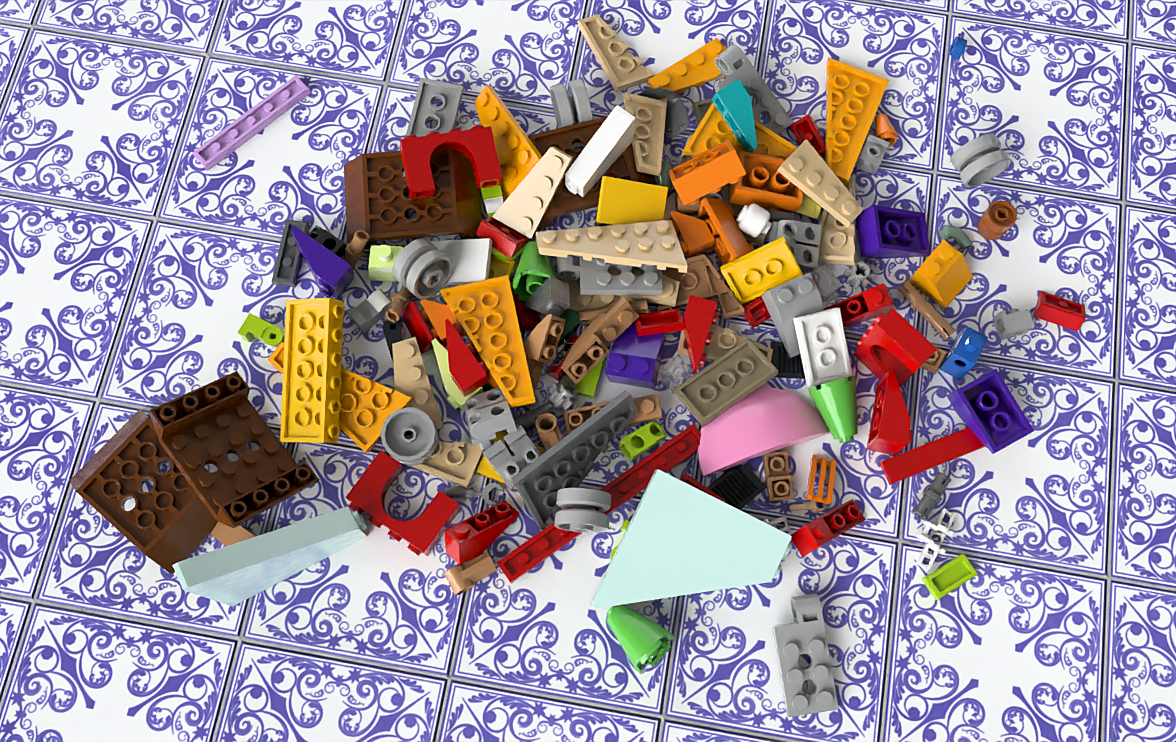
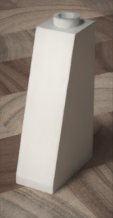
M617 105L566 172L565 185L573 194L578 193L584 197L632 143L636 118Z

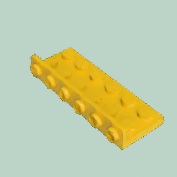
M332 298L286 300L280 442L338 443L340 433L339 412L341 409L340 388L342 385L341 364L343 360L344 302Z

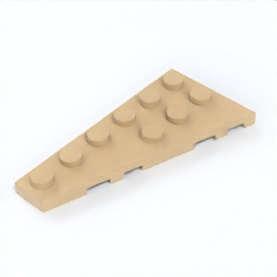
M672 220L536 232V242L539 254L565 258H568L570 255L583 256V260L592 261L593 257L605 259V263L636 267L648 264L656 265L657 269L660 270L672 267L679 268L678 272L687 273L688 265Z

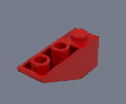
M884 283L824 308V310L839 307L843 327L875 319L881 312L887 314L892 308L897 310L890 289Z
M690 295L683 317V331L692 372L696 373L698 366H704L707 354L703 353L705 345H710L713 332H709L711 324L716 325L719 311L715 310L717 302Z
M446 319L449 372L463 396L466 397L489 382L487 377L489 370L482 360L480 362L474 357L476 351L470 342L465 344L461 338L463 333L456 323L452 325L449 319Z
M853 499L794 532L791 535V540L801 556L804 557L866 519Z
M504 500L446 529V553L459 566L478 557L519 516V512Z

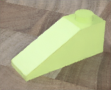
M434 339L432 345L448 395L446 400L455 410L459 407L465 412V401L472 396L483 393V387L464 397L450 375L448 351Z

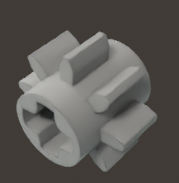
M863 260L856 263V266L848 265L849 268L843 273L845 276H848L846 284L850 283L854 286V289L861 285L866 288L869 284L868 280L874 277V274L870 273L871 265L863 263Z
M559 381L557 384L554 383L548 390L552 394L549 397V402L558 410L564 409L566 411L569 407L572 408L578 401L574 397L577 394V390L570 382L564 381L562 383V381Z

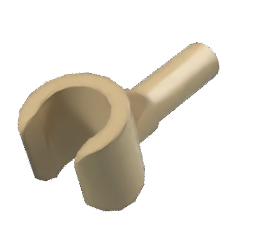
M812 500L805 504L789 505L790 511L810 510L813 513H819L826 509L818 508L816 501Z

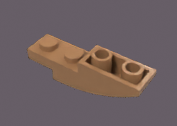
M622 298L606 314L601 312L583 331L570 349L561 368L576 385L610 352L607 347L639 317L627 300Z
M548 314L534 328L523 344L534 396L544 363L552 365L566 321L551 314Z
M652 394L634 398L633 400L638 412L625 428L640 426L643 422L662 419L659 395ZM610 402L563 411L567 434H570Z

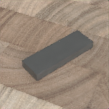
M286 220L271 281L273 285L296 287L303 256L296 245L291 227L294 225L308 235L310 227L308 222Z

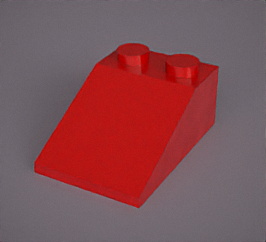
M889 370L877 383L866 449L895 456L907 444L911 443L913 430H910L911 420L894 370Z

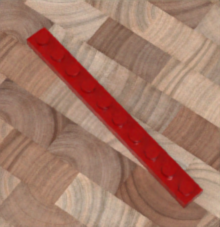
M692 424L600 489V491L612 495L611 508L602 513L609 515L647 488L655 470L659 469L668 473L695 454L700 445L701 433L696 426ZM553 522L499 560L497 564L512 584L583 532L558 529L554 526Z

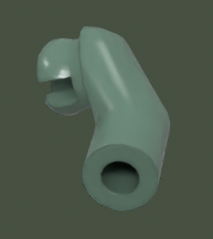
M946 225L943 227L944 229L939 231V236L946 241L952 237L963 250L973 244L962 229Z

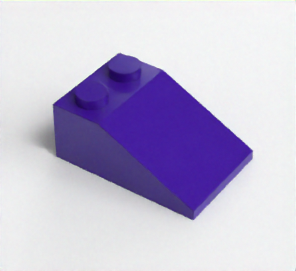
M872 205L863 210L856 218L861 257L890 259L931 255L925 213Z
M293 225L291 231L294 240L317 285L320 287L319 291L328 298L333 296L338 300L354 280L352 266Z
M633 322L613 342L605 373L609 382L655 389L667 333L638 337L635 323Z
M997 369L946 395L957 415L992 454L1034 432V429Z

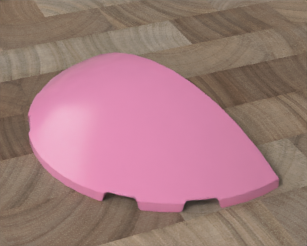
M761 386L701 428L700 445L697 450L702 476L705 477L746 463L749 459L787 446L792 447L827 435L830 431L820 412L802 397L787 390Z

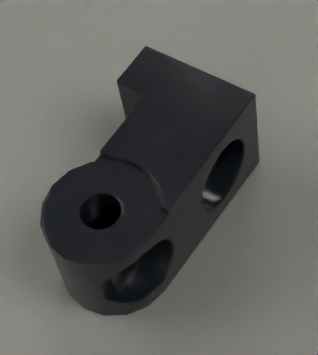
M316 225L308 235L343 259L346 254V244L327 230Z
M387 319L383 324V332L393 361L392 344L405 340L406 330L401 320L391 322Z

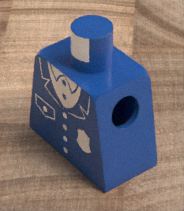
M966 326L957 333L939 370L961 380L977 362L988 337ZM955 360H961V365L957 364Z

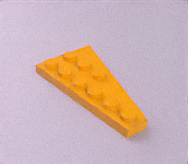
M828 57L826 62V164L839 180L847 185L889 80Z
M486 85L474 103L481 125L484 127L491 126L503 177L500 187L503 201L505 202L540 161L542 155L493 87Z
M712 103L682 153L697 156L728 139L738 156L740 150H745L714 103ZM754 120L758 147L752 153L786 160L797 149L796 146Z
M508 275L441 289L442 297L511 407L536 403Z
M281 342L267 359L282 374L284 342ZM341 367L342 385L340 388L341 409L339 412V428L364 452H370L381 439L382 426L387 417L398 409L408 407L414 398Z

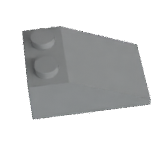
M810 272L772 288L761 295L790 358L800 354L793 318L824 311L820 293Z

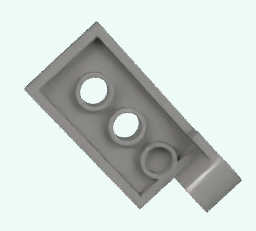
M732 44L715 58L718 70L728 76L714 87L717 92L739 79L741 83L747 86L749 95L755 99V105L752 106L754 120L777 135L793 123L790 116L740 47ZM760 113L767 115L768 122L766 124L760 121Z
M420 78L406 136L416 135L421 137L426 136L430 132H439L441 134L448 133L454 129L463 96V86ZM440 99L443 101V105L440 108H433L431 106L432 102ZM429 120H437L438 125L435 128L430 129L426 127Z
M570 255L568 258L556 256L557 279L563 282H572L580 276V295H662V271L657 269L656 265L644 264L642 267L605 263V259L592 257V261L583 260V256ZM617 269L621 274L613 276L608 271ZM634 269H640L644 272V274L641 276H636L632 273V271Z
M815 593L791 597V610L796 623L772 626L786 714L788 717L839 710L819 596ZM802 654H808L810 657V664L806 668H801L798 665V658ZM806 680H812L815 684V689L810 694H805L802 690V684Z

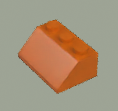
M729 139L668 170L671 181L684 206L699 202L701 197L708 193H717L722 189V186L728 183L734 184L743 178L742 176L746 174Z
M740 150L738 157L746 174L742 176L743 178L740 181L731 184L729 202L744 206L755 203L763 208L771 209V207H776L775 210L796 213L802 204L803 191L777 171L785 160Z
M704 198L701 200L697 218L706 222L715 238L713 249L722 266L754 251L752 244L746 241L745 233L738 228L731 206H727L724 199Z

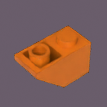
M676 211L670 213L669 220H672L683 254L686 253L687 257L691 258L713 249L715 238L704 220Z
M426 299L420 301L423 308L419 310L425 322L430 321L433 327L430 331L434 339L440 340L444 347L447 345L446 319H449L452 325L456 323L463 333L461 338L466 336V333L448 305Z

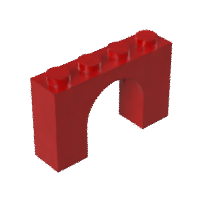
M477 125L469 130L456 128L448 133L441 134L439 132H430L426 136L421 137L409 135L400 140L399 148L411 199L434 195L435 186L430 168V160L436 153L443 150H456L468 157L473 166L478 189L500 186L503 179L491 126Z
M892 308L887 314L881 312L873 320L867 332L855 345L858 349L853 355L879 380L889 370H894L899 387H901L936 352L937 348Z
M381 450L345 497L351 502L348 507L354 511L357 510L359 514L362 512L370 516L368 521L376 527L380 528L383 525L390 530L387 533L398 542L401 539L409 543L407 548L419 556L422 552L428 556L462 508L459 503L439 490L419 517L410 521H399L391 518L385 509V496L404 468L398 461Z

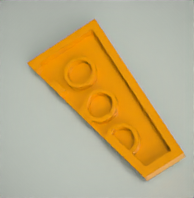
M715 38L650 78L648 86L651 89L665 88L675 94L685 92L688 88L694 86L697 88L705 85L706 82L724 79L726 75L718 70L715 58L725 51L726 48L718 38ZM665 95L659 96L660 100L667 98Z

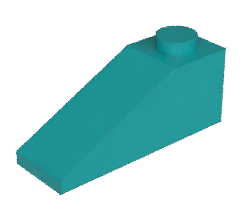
M737 79L716 92L711 100L744 150L752 153L758 146L751 97L749 96L747 86Z

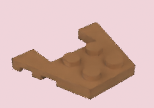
M705 254L685 259L688 265L687 273L678 272L679 268L666 267V270H661L662 275L680 282L675 307L658 304V311L687 306L690 295H694L707 300L717 297L724 319L744 314V308L738 303L732 291L725 285L721 276ZM678 331L667 332L666 335L673 334V333H676V332H678Z

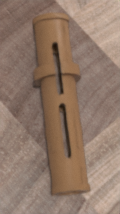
M909 280L897 289L911 303L910 307L912 309L916 308L944 340L956 331L926 300L927 296L925 294L921 295Z
M647 298L628 302L637 314L649 313ZM615 305L578 311L580 324L591 323L601 312L606 314Z

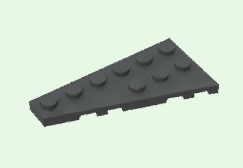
M627 391L622 392L512 478L537 527L541 530L547 527L546 521L552 513H556L561 509L556 504L557 491L563 488H578L596 465L594 461L598 455L608 450L610 440L615 434H620L638 412L631 394Z

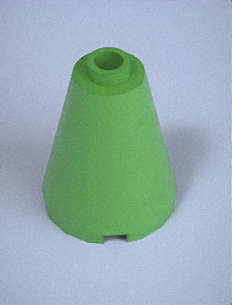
M530 241L524 246L512 283L513 293H516L518 299L523 302L549 276L557 279L550 256L539 254L536 241Z
M850 376L848 379L846 377L816 385L817 390H815L814 386L808 387L809 393L834 440L839 439L840 443L854 440L853 435L858 434L855 377Z
M626 604L612 606L607 612L606 622L639 674L647 672L644 667L648 664L652 667L656 665L671 648L668 642L670 640L675 641V636Z

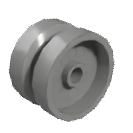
M581 78L569 81L568 92L562 83L550 86L552 106L559 128L573 125L575 122L577 124L592 120L588 94Z
M991 133L977 137L960 147L951 156L950 160L955 170L962 171L960 179L965 187L970 188L983 184L1001 174L1011 164L1007 153L999 150L1001 143L996 134Z
M418 239L406 245L398 254L392 269L393 277L401 285L408 288L418 299L425 300L435 296L446 286L453 271V262L428 240Z
M406 407L396 410L387 417L381 431L382 444L393 459L404 465L414 466L422 464L430 459L437 449L439 438L434 423L426 413L416 408ZM414 433L412 439H406L407 435L411 436V434Z
M559 489L557 491L556 504L563 510L555 513L554 526L558 529L573 532H607L609 530L610 517L602 512L611 508L612 495L595 489Z

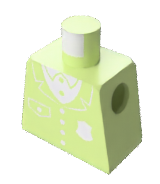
M388 245L371 246L369 281L398 282L393 277L392 269L394 261L404 247Z

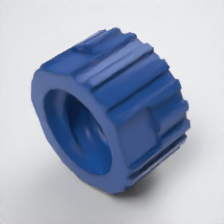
M956 36L948 54L960 58L966 48L967 40Z

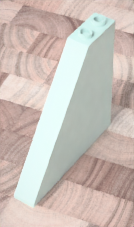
M657 469L654 471L590 605L594 608H602L771 582L773 578L776 579L781 571L782 565H780L783 555L787 556L792 547L790 542L792 536Z
M347 506L177 562L172 566L184 591L233 607L367 537L365 529L368 526L363 516L359 515L357 510L353 512Z

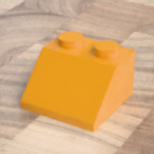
M943 240L909 281L943 309H946L973 275L963 254Z

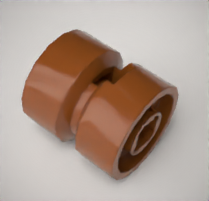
M995 201L978 220V232L987 240L1000 239L1015 223L1017 219L1016 209L1007 201Z

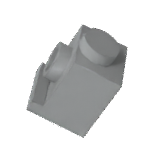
M869 134L855 166L864 172L876 174L890 142Z
M1018 309L1008 312L1001 311L992 319L1000 340L1026 334L1035 326L1034 316L1028 309L1023 311Z

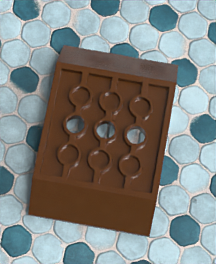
M608 116L528 137L542 157L552 146L572 156L573 159L567 169L568 171ZM579 142L584 147L581 150H575L572 148V145ZM632 143L602 175L656 185L653 175L637 171ZM564 175L537 230L553 226V218L598 207L602 177L596 182L597 186L590 189L582 197L578 193L573 194L567 189Z
M451 149L436 153L430 160V168L435 186L434 195L418 199L406 198L404 196L405 192L409 189L406 177L403 176L404 167L400 151L361 154L344 165L347 245L351 243L357 230H363L369 234V240L366 242L364 249L371 248V242L457 234H459L461 240L481 239L476 235L482 221L480 189L477 188L473 166L468 157L459 151ZM416 211L418 215L415 219L409 220L405 217L407 212Z
M237 371L149 410L158 439L164 450L215 520L233 529L316 484L320 480L306 461L298 465L248 400L250 388ZM255 443L260 449L256 451L250 450L247 444ZM230 453L235 454L239 460L229 461L226 455ZM207 464L215 465L218 470L215 472H207L204 469V466Z
M141 409L69 480L74 490L144 555L172 575L175 573L172 565L188 559L219 522L215 520L164 450L151 418ZM166 461H170L172 465L170 471L161 473V465ZM152 480L154 483L153 488L148 492H144L142 489L144 482ZM130 498H134L135 507L130 511H126L124 508L125 502Z

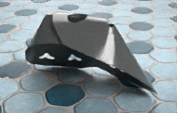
M659 87L638 94L639 96L660 100V95L667 97L664 139L679 135L689 126L688 113L680 97L674 92Z

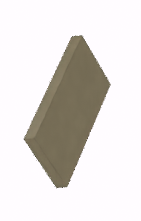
M748 337L676 387L674 394L701 426L704 427L778 375V369Z

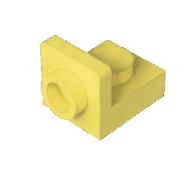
M803 192L802 204L796 213L818 219L822 207Z

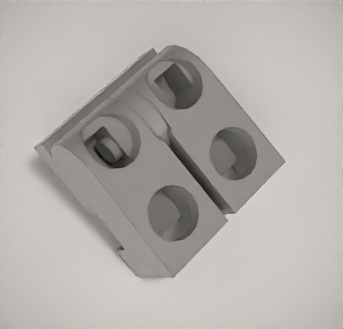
M794 220L772 222L771 230H769L768 234L770 242L784 236L802 271L818 268L819 248H816V246L820 245L822 225ZM814 231V238L811 240V232ZM810 253L812 254V260H811V262H809V254H810Z
M499 387L472 396L465 401V415L473 445L479 444L481 450L488 449L494 444L493 439L497 438L496 432L507 429L508 434L517 431L511 406Z
M521 425L517 427L516 432L503 437L504 443L500 439L483 452L484 458L509 489L515 487L512 478L541 456V453L529 439ZM506 446L508 447V449L511 451V453H512L514 456H512V455L510 454V452L507 450Z

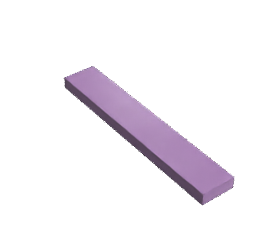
M295 75L192 154L209 171L311 93L310 89Z

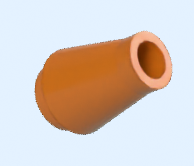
M879 114L874 119L876 137L890 142L888 147L893 146L897 142L898 134L889 121L886 114Z

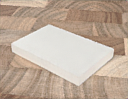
M490 238L429 241L453 262V271L446 286L464 285L489 278L493 242Z
M839 307L793 318L807 386L811 387L853 376Z

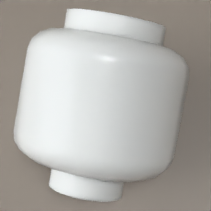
M755 203L749 206L745 205L736 219L739 222L738 228L753 238L758 237L761 233L765 235L772 225L769 222L770 213Z

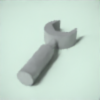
M496 483L486 485L483 492L469 488L446 487L445 495L458 498L483 496L484 501L488 505L494 506L497 503L490 500L489 493L495 489L503 491V489Z

